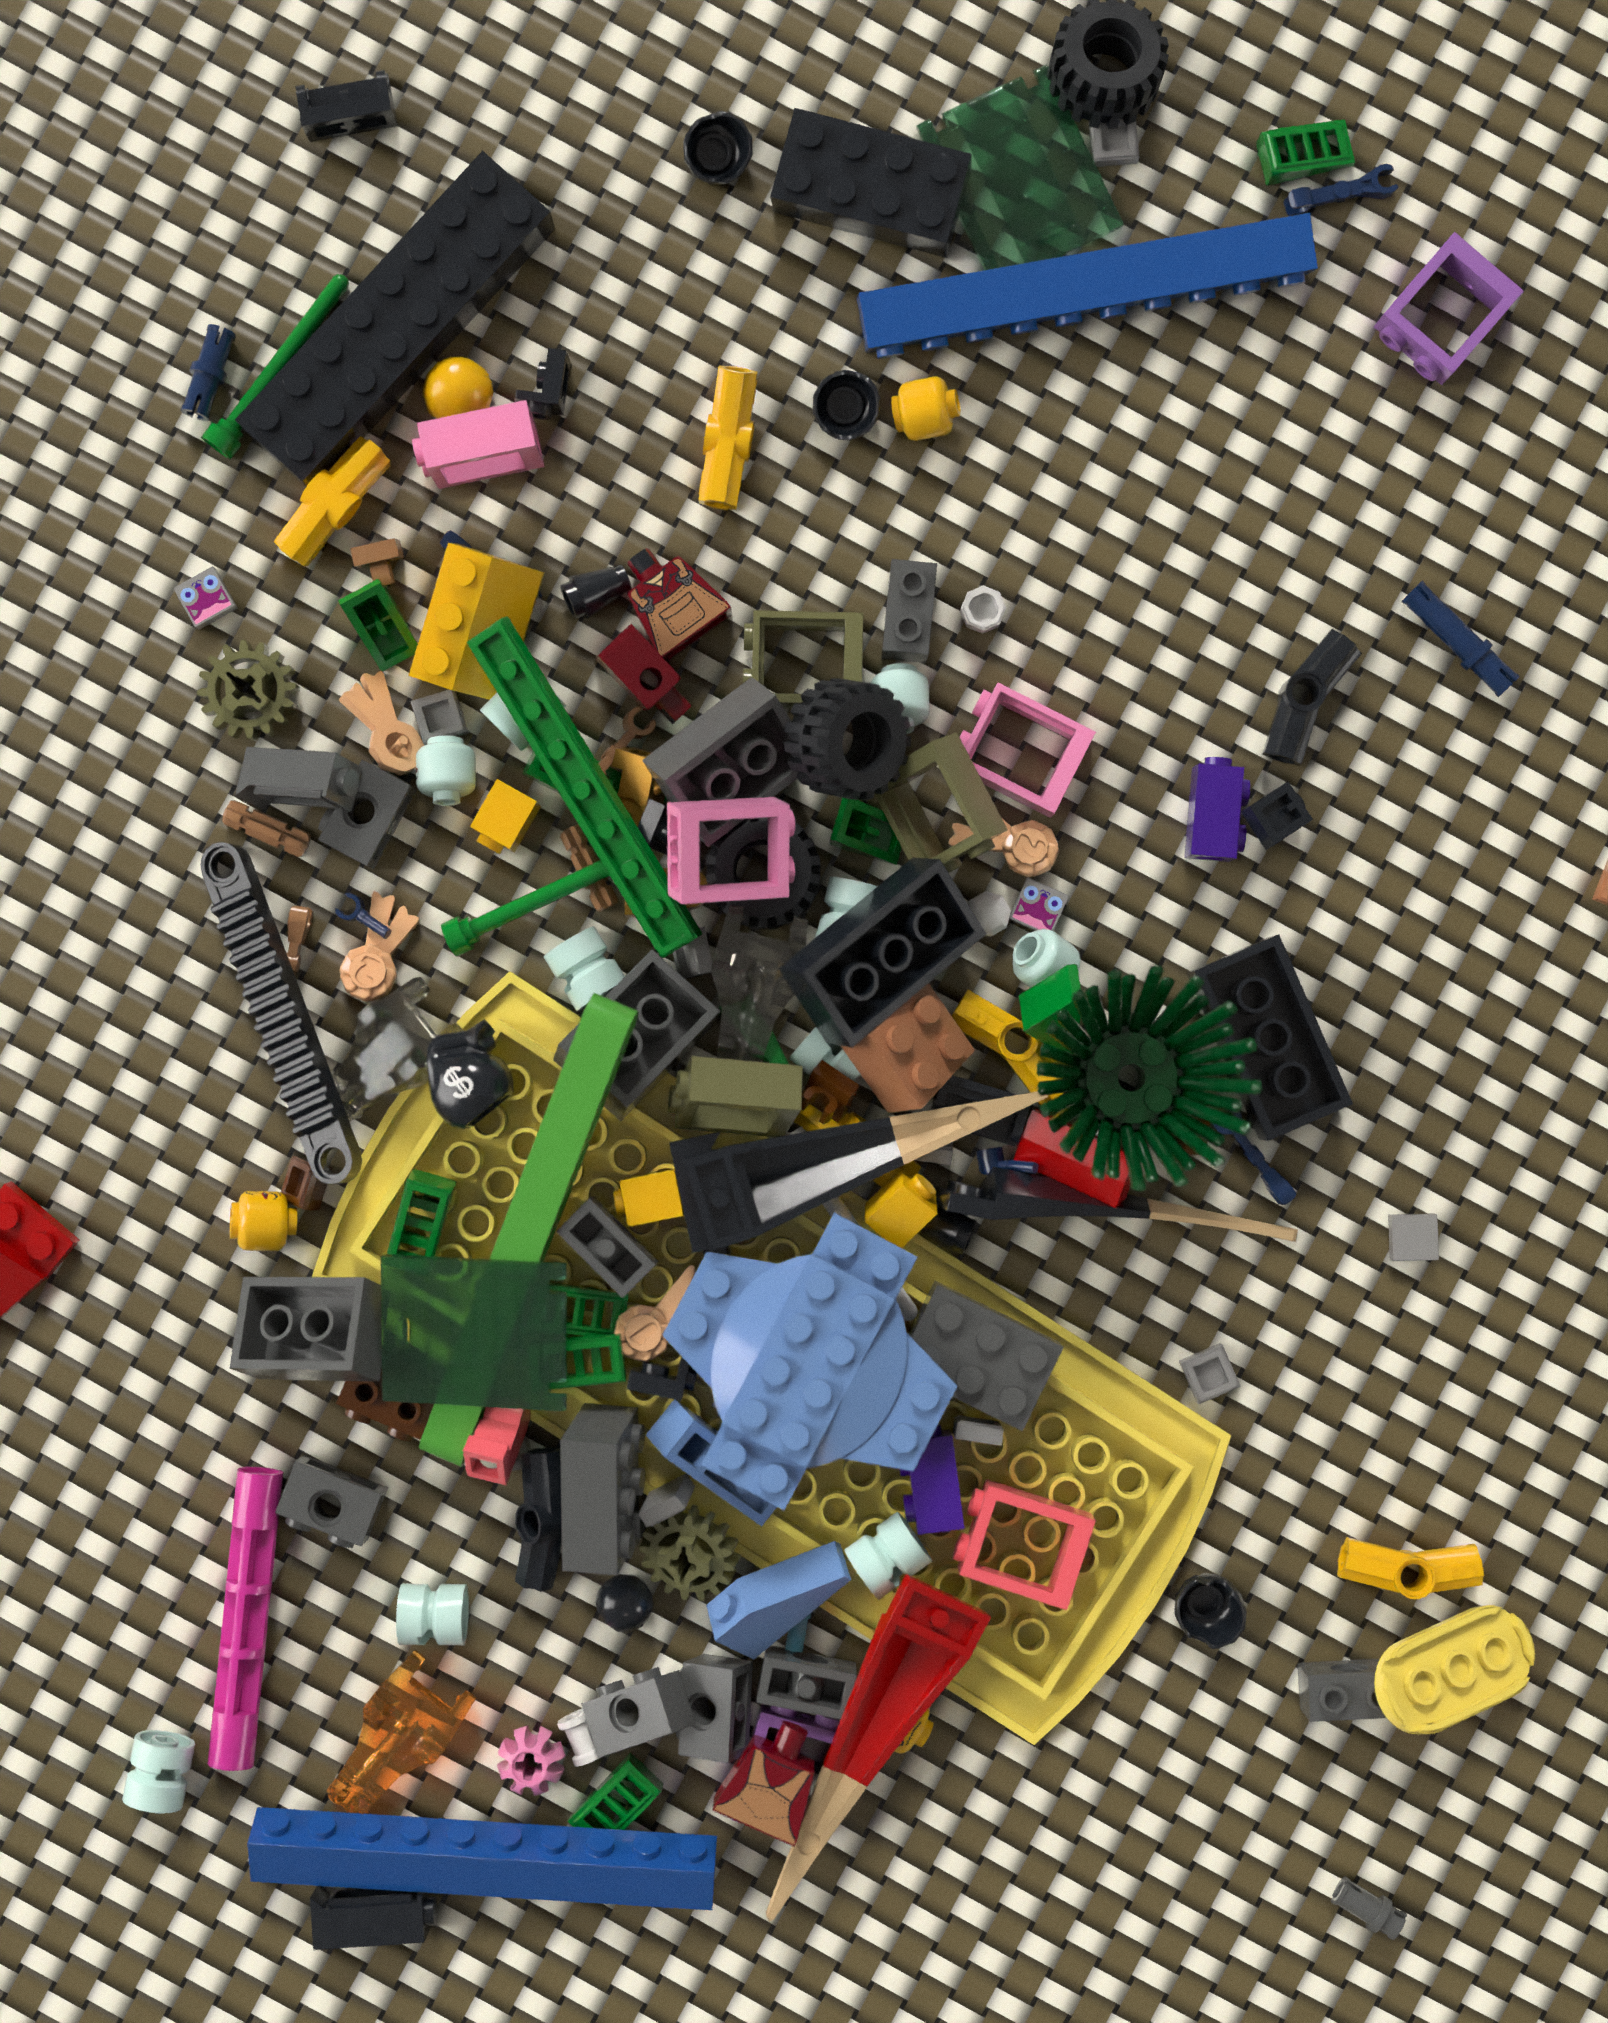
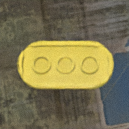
M1495 1605L1477 1606L1394 1643L1381 1656L1375 1672V1693L1382 1712L1395 1727L1410 1734H1434L1519 1694L1526 1687L1530 1679L1527 1675L1530 1666H1534L1535 1660L1534 1643L1524 1622L1514 1613H1508L1504 1609H1500L1502 1607Z

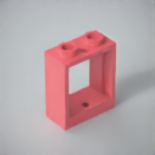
M985 1479L982 1490L975 1488L970 1498L967 1515L973 1516L968 1534L960 1532L954 1548L953 1559L959 1561L957 1565L959 1574L1067 1610L1096 1522L1095 1518L1090 1512ZM996 1500L1068 1524L1048 1587L976 1563Z

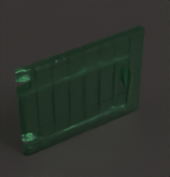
M1047 64L1033 70L1038 85L1030 89L1027 88L1023 78L1020 76L941 113L947 127L936 132L930 119L916 125L922 141L972 154L971 174L959 213V219L984 270L1057 258L1122 228L1124 225L1084 143L1075 121L1071 119L1070 110L1063 112L1057 105L1059 97H1052L1049 90L1051 81L1047 80Z
M383 1254L381 1256L383 1401L548 1411L567 1410V1394L551 1393V1382L563 1383L567 1381V1293L565 1291L551 1290V1280L567 1279L566 1263ZM407 1318L409 1319V1341H408V1323H407Z

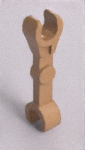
M640 706L625 714L622 721L624 733L600 757L601 760L598 764L605 775L608 767L612 766L616 748H625L632 739H642L655 729L656 721L654 719L645 726L644 730L638 729L634 725V716L642 709Z
M303 906L291 907L287 924L288 942H290L287 956L295 977L301 964V945L305 943L313 918V910Z

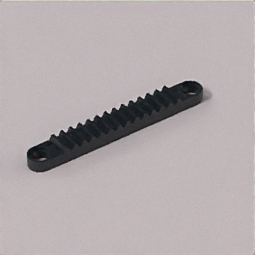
M224 842L214 843L205 850L200 863L201 873L213 903L210 909L219 919L217 924L218 930L225 935L226 939L223 941V944L232 954L229 961L237 968L238 973L235 977L244 987L242 992L243 998L250 1003L248 1012L256 1019L255 1031L262 1035L261 1047L269 1054L267 1063L275 1070L274 1082L282 1089L279 1096L288 1105L287 1117L292 1119L295 1124L292 1131L300 1138L310 1168L317 1179L327 1184L350 1182L361 1170V1151L252 859L247 850L240 845ZM229 853L234 858L235 869L232 875L228 878H223L218 872L217 865L221 856ZM334 1148L340 1149L345 1155L346 1160L345 1167L338 1174L330 1171L327 1166V1156Z

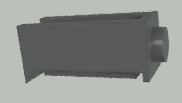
M247 747L235 796L261 810L272 803L339 808L340 806L347 811H352L355 796L360 786L362 767L336 752Z

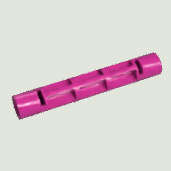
M242 1467L237 1469L218 1670L207 1763L214 1769L242 1771L254 1766L279 1514H276L275 1511L281 1499L284 1474L283 1471L265 1467Z

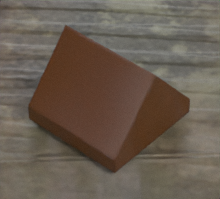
M293 1155L281 1192L286 1196L289 1204L303 1210H320L327 1183H323L315 1177L308 1159Z

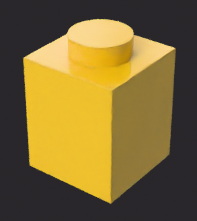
M496 779L470 827L480 833L476 841L498 854H501L504 847L515 853L541 805L536 800Z
M902 1167L865 1203V1223L885 1240L903 1248L937 1215L936 1190L925 1177L920 1174L913 1176Z
M675 1169L622 1179L619 1181L621 1189L613 1191L618 1218L626 1217L628 1227L684 1216Z

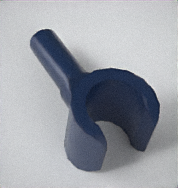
M345 893L347 897L355 901L356 909L352 914L346 915L335 907L338 917L347 921H358L384 939H387L392 930L365 910L364 901L359 896Z
M1002 1147L976 1151L981 1174L987 1175L992 1167L1032 1174L1038 1172V1164L1036 1162L1005 1160Z

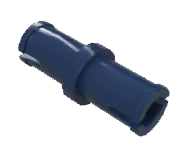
M215 324L207 326V333L198 361H193L189 371L193 376L184 404L180 409L182 413L193 418L197 403L200 400L197 409V420L209 421L210 412L218 387L223 385L227 378V373L224 369L233 341L236 338L234 332L224 327L220 342L216 345L220 332H218L220 326Z

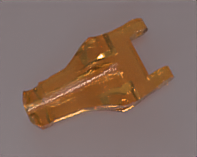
M416 1649L388 1676L363 1707V1725L358 1745L340 1773L326 1790L329 1799L333 1803L344 1807L347 1813L367 1814L373 1804L400 1776L417 1767L434 1764L447 1748L477 1698L465 1689L461 1695L457 1696L456 1702L451 1707L412 1677L416 1671L421 1669L422 1663L426 1659Z

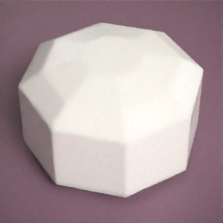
M983 585L967 592L960 613L967 628L983 634L999 627L1006 606L999 591Z
M985 891L969 901L968 905L986 932L985 936L992 937L1007 928L1011 910L1002 895Z

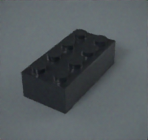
M794 108L770 195L774 213L947 258L971 174L972 154Z
M913 857L779 967L778 970L826 1043L852 1048L985 936L986 932L941 860Z
M1279 934L1263 939L1186 973L1189 980L1191 977L1197 976L1205 981V984L1196 993V996L1203 994L1209 999V1004L1202 1009L1204 1015L1228 1001L1237 1007V1013L1210 1028L1213 1029L1224 1023H1229L1234 1029L1232 1036L1216 1042L1217 1045L1253 1038L1257 1044L1255 1052L1226 1058L1224 1061L1242 1060L1245 1064L1244 1073L1231 1075L1232 1079L1259 1080L1261 1082L1259 1094L1239 1093L1259 1140H1272L1353 1105Z

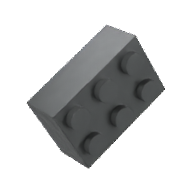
M753 677L749 678L642 760L669 802L774 797L796 780L799 772L790 769L787 761L792 755L789 752H785L784 742L789 741L790 733L785 732L786 722L792 721L776 695ZM744 819L699 821V839L709 847Z
M651 950L605 996L610 1000L639 1011L634 1030L604 1105L619 1121H622L712 1028L720 1012L716 1006L654 950ZM578 1025L557 1046L553 1061L561 1068L566 1060Z
M243 1277L229 1368L257 1379L380 1382L392 1290L365 1277Z
M934 1280L908 1333L957 1385L952 1397L1021 1431L1024 1430L1064 1348L1059 1341Z
M584 1403L561 1438L562 1571L617 1576L626 1558H632L636 1539L643 1537L645 1524L638 1514L640 1512L639 1496H642L645 1487V1469L638 1465V1453H641L644 1448L645 1427L642 1424H638V1407Z

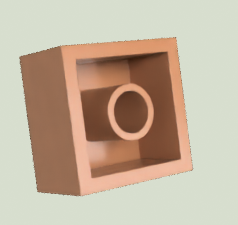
M929 983L854 1047L841 1046L888 1113L922 1109L975 1051Z

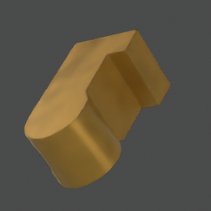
M636 747L616 748L612 767L623 769L618 796L638 827L649 799L663 804L665 795L642 761L652 752Z

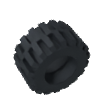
M1088 0L1086 8L1078 4L1072 8L1070 17L1065 16L1060 23L1049 61L1047 80L1051 81L1049 90L1052 97H1059L1058 107L1063 112L1070 109L1073 112L1071 119L1078 123L1085 119L1090 121L1089 127L1098 129L1100 123H1107L1108 129L1118 128L1119 122L1122 119L1126 125L1135 122L1137 115L1143 116L1149 110L1151 102L1155 101L1168 62L1169 55L1166 53L1169 44L1167 37L1161 36L1164 28L1159 20L1152 22L1150 20L1152 12L1146 7L1142 10L1136 9L1135 1L1126 0L1125 3H1120L1117 0H1106V2ZM1095 54L1111 55L1121 60L1128 69L1121 72L1104 71L1094 66L1087 57Z
M831 678L830 681L822 680L814 684L815 690L806 689L800 695L803 702L801 704L794 703L790 711L794 715L792 722H786L785 732H790L789 741L784 742L785 752H789L792 755L787 762L791 770L799 771L796 778L801 784L809 785V789L817 793L853 800H868L874 798V793L883 794L889 789L888 782L895 783L901 774L898 769L900 765L906 766L909 757L905 755L906 746L911 747V736L906 735V729L910 727L908 717L901 715L905 709L901 701L894 700V693L887 688H880L878 684ZM851 722L853 740L850 750L844 756L843 737L847 726Z
M768 817L745 818L711 844L712 848L706 860L707 885L738 883L736 868L741 856L752 847L768 845ZM798 823L795 824V833L793 837H789V855L792 856L795 865V878L793 883H789V897L716 902L719 909L737 924H742L755 930L778 929L780 926L789 925L796 921L801 914L808 910L819 889L821 864L812 838L808 837Z

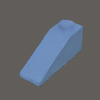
M674 1399L647 1432L646 1436L667 1460L762 1527L777 1507L701 1466L718 1430Z
M836 1541L830 1542L735 1580L706 1605L715 1641L752 1659L758 1657L851 1580L841 1544Z

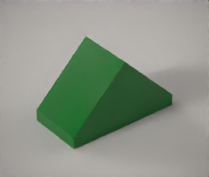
M379 578L338 600L344 613L382 672L415 654L418 643L389 590Z
M842 797L829 845L897 865L902 847L883 810L859 800Z
M1077 964L1064 966L1019 995L1023 1031L1043 1044L1047 1043L1067 1052L1070 1051L1047 1034V1028L1052 1021L1062 1027L1057 1021V1016L1063 1009H1066L1080 1025V1016L1071 999L1072 995L1081 989Z

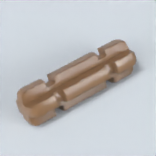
M236 800L230 801L225 808L222 822L226 826L238 831L242 827L246 829L245 834L276 848L283 845L285 846V852L297 857H302L309 847L311 839L309 832L295 826L292 830L288 829V823L256 809L250 812L248 811L249 806Z
M574 825L560 833V838L566 850L572 853L570 859L576 871L599 861L593 847L588 846L587 842L589 841L579 825ZM607 877L585 887L586 890H590L591 894L588 896L597 911H604L618 902L612 886L606 883Z

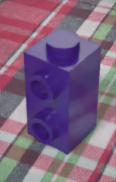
M1205 757L1204 764L1198 763L1192 768L1184 858L1231 862L1237 859V852L1244 851L1246 825L1240 824L1241 806L1247 807L1249 802L1250 780L1243 779L1244 767L1232 766V759Z
M938 1424L914 1471L900 1469V1476H910L912 1494L903 1495L906 1522L916 1523L918 1535L965 1529L953 1436L950 1429L941 1430V1424Z

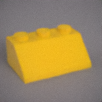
M448 543L408 676L453 691L490 700L497 691L466 642L499 619L507 616L524 642L545 572L460 544Z

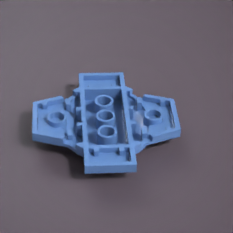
M836 1213L831 1217L815 1250L810 1255L795 1257L777 1264L706 1252L662 1335L712 1388L716 1408L722 1420V1425L701 1466L782 1510L786 1509L807 1468L828 1464L838 1459H846L914 1471L957 1388V1385L906 1332L903 1315L896 1301L918 1257Z

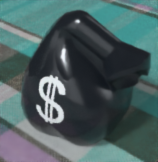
M485 1019L466 1031L435 1036L427 1049L426 1064L431 1100L441 1118L455 1128H471L508 1099L514 1092L513 1078L508 1066L503 1059L491 1054L496 1047L493 1037L495 1030Z

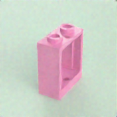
M526 400L419 422L417 427L420 438L412 439L418 467L422 466L424 476H431L439 489L545 467L536 423Z
M998 682L992 693L983 690L971 713L979 717V720L972 733L963 730L960 739L972 759L999 704L1069 739L1041 796L973 762L984 785L1051 818L1055 814L1096 732Z
M775 797L667 803L668 895L681 904L789 897V883H793L795 878L794 860L789 855V837H793L795 833V818L793 811L789 809L790 804ZM768 817V881L711 885L699 884V821Z

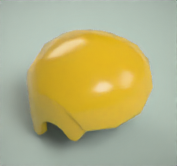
M461 356L448 357L438 361L425 377L422 396L426 409L431 416L438 419L490 408L493 387L489 374L473 360Z

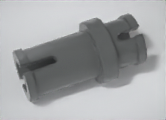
M1346 1876L1339 1881L1332 1894V1904L1340 1906L1366 1922L1365 1927L1373 1933L1380 1931L1391 1940H1394L1404 1927L1407 1914L1393 1907L1391 1899L1384 1895L1378 1898L1352 1882Z

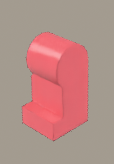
M499 1393L491 1394L482 1420L480 1419L474 1435H469L463 1449L467 1476L507 1485L529 1425L531 1415L530 1401ZM480 1460L496 1463L497 1468L485 1467Z

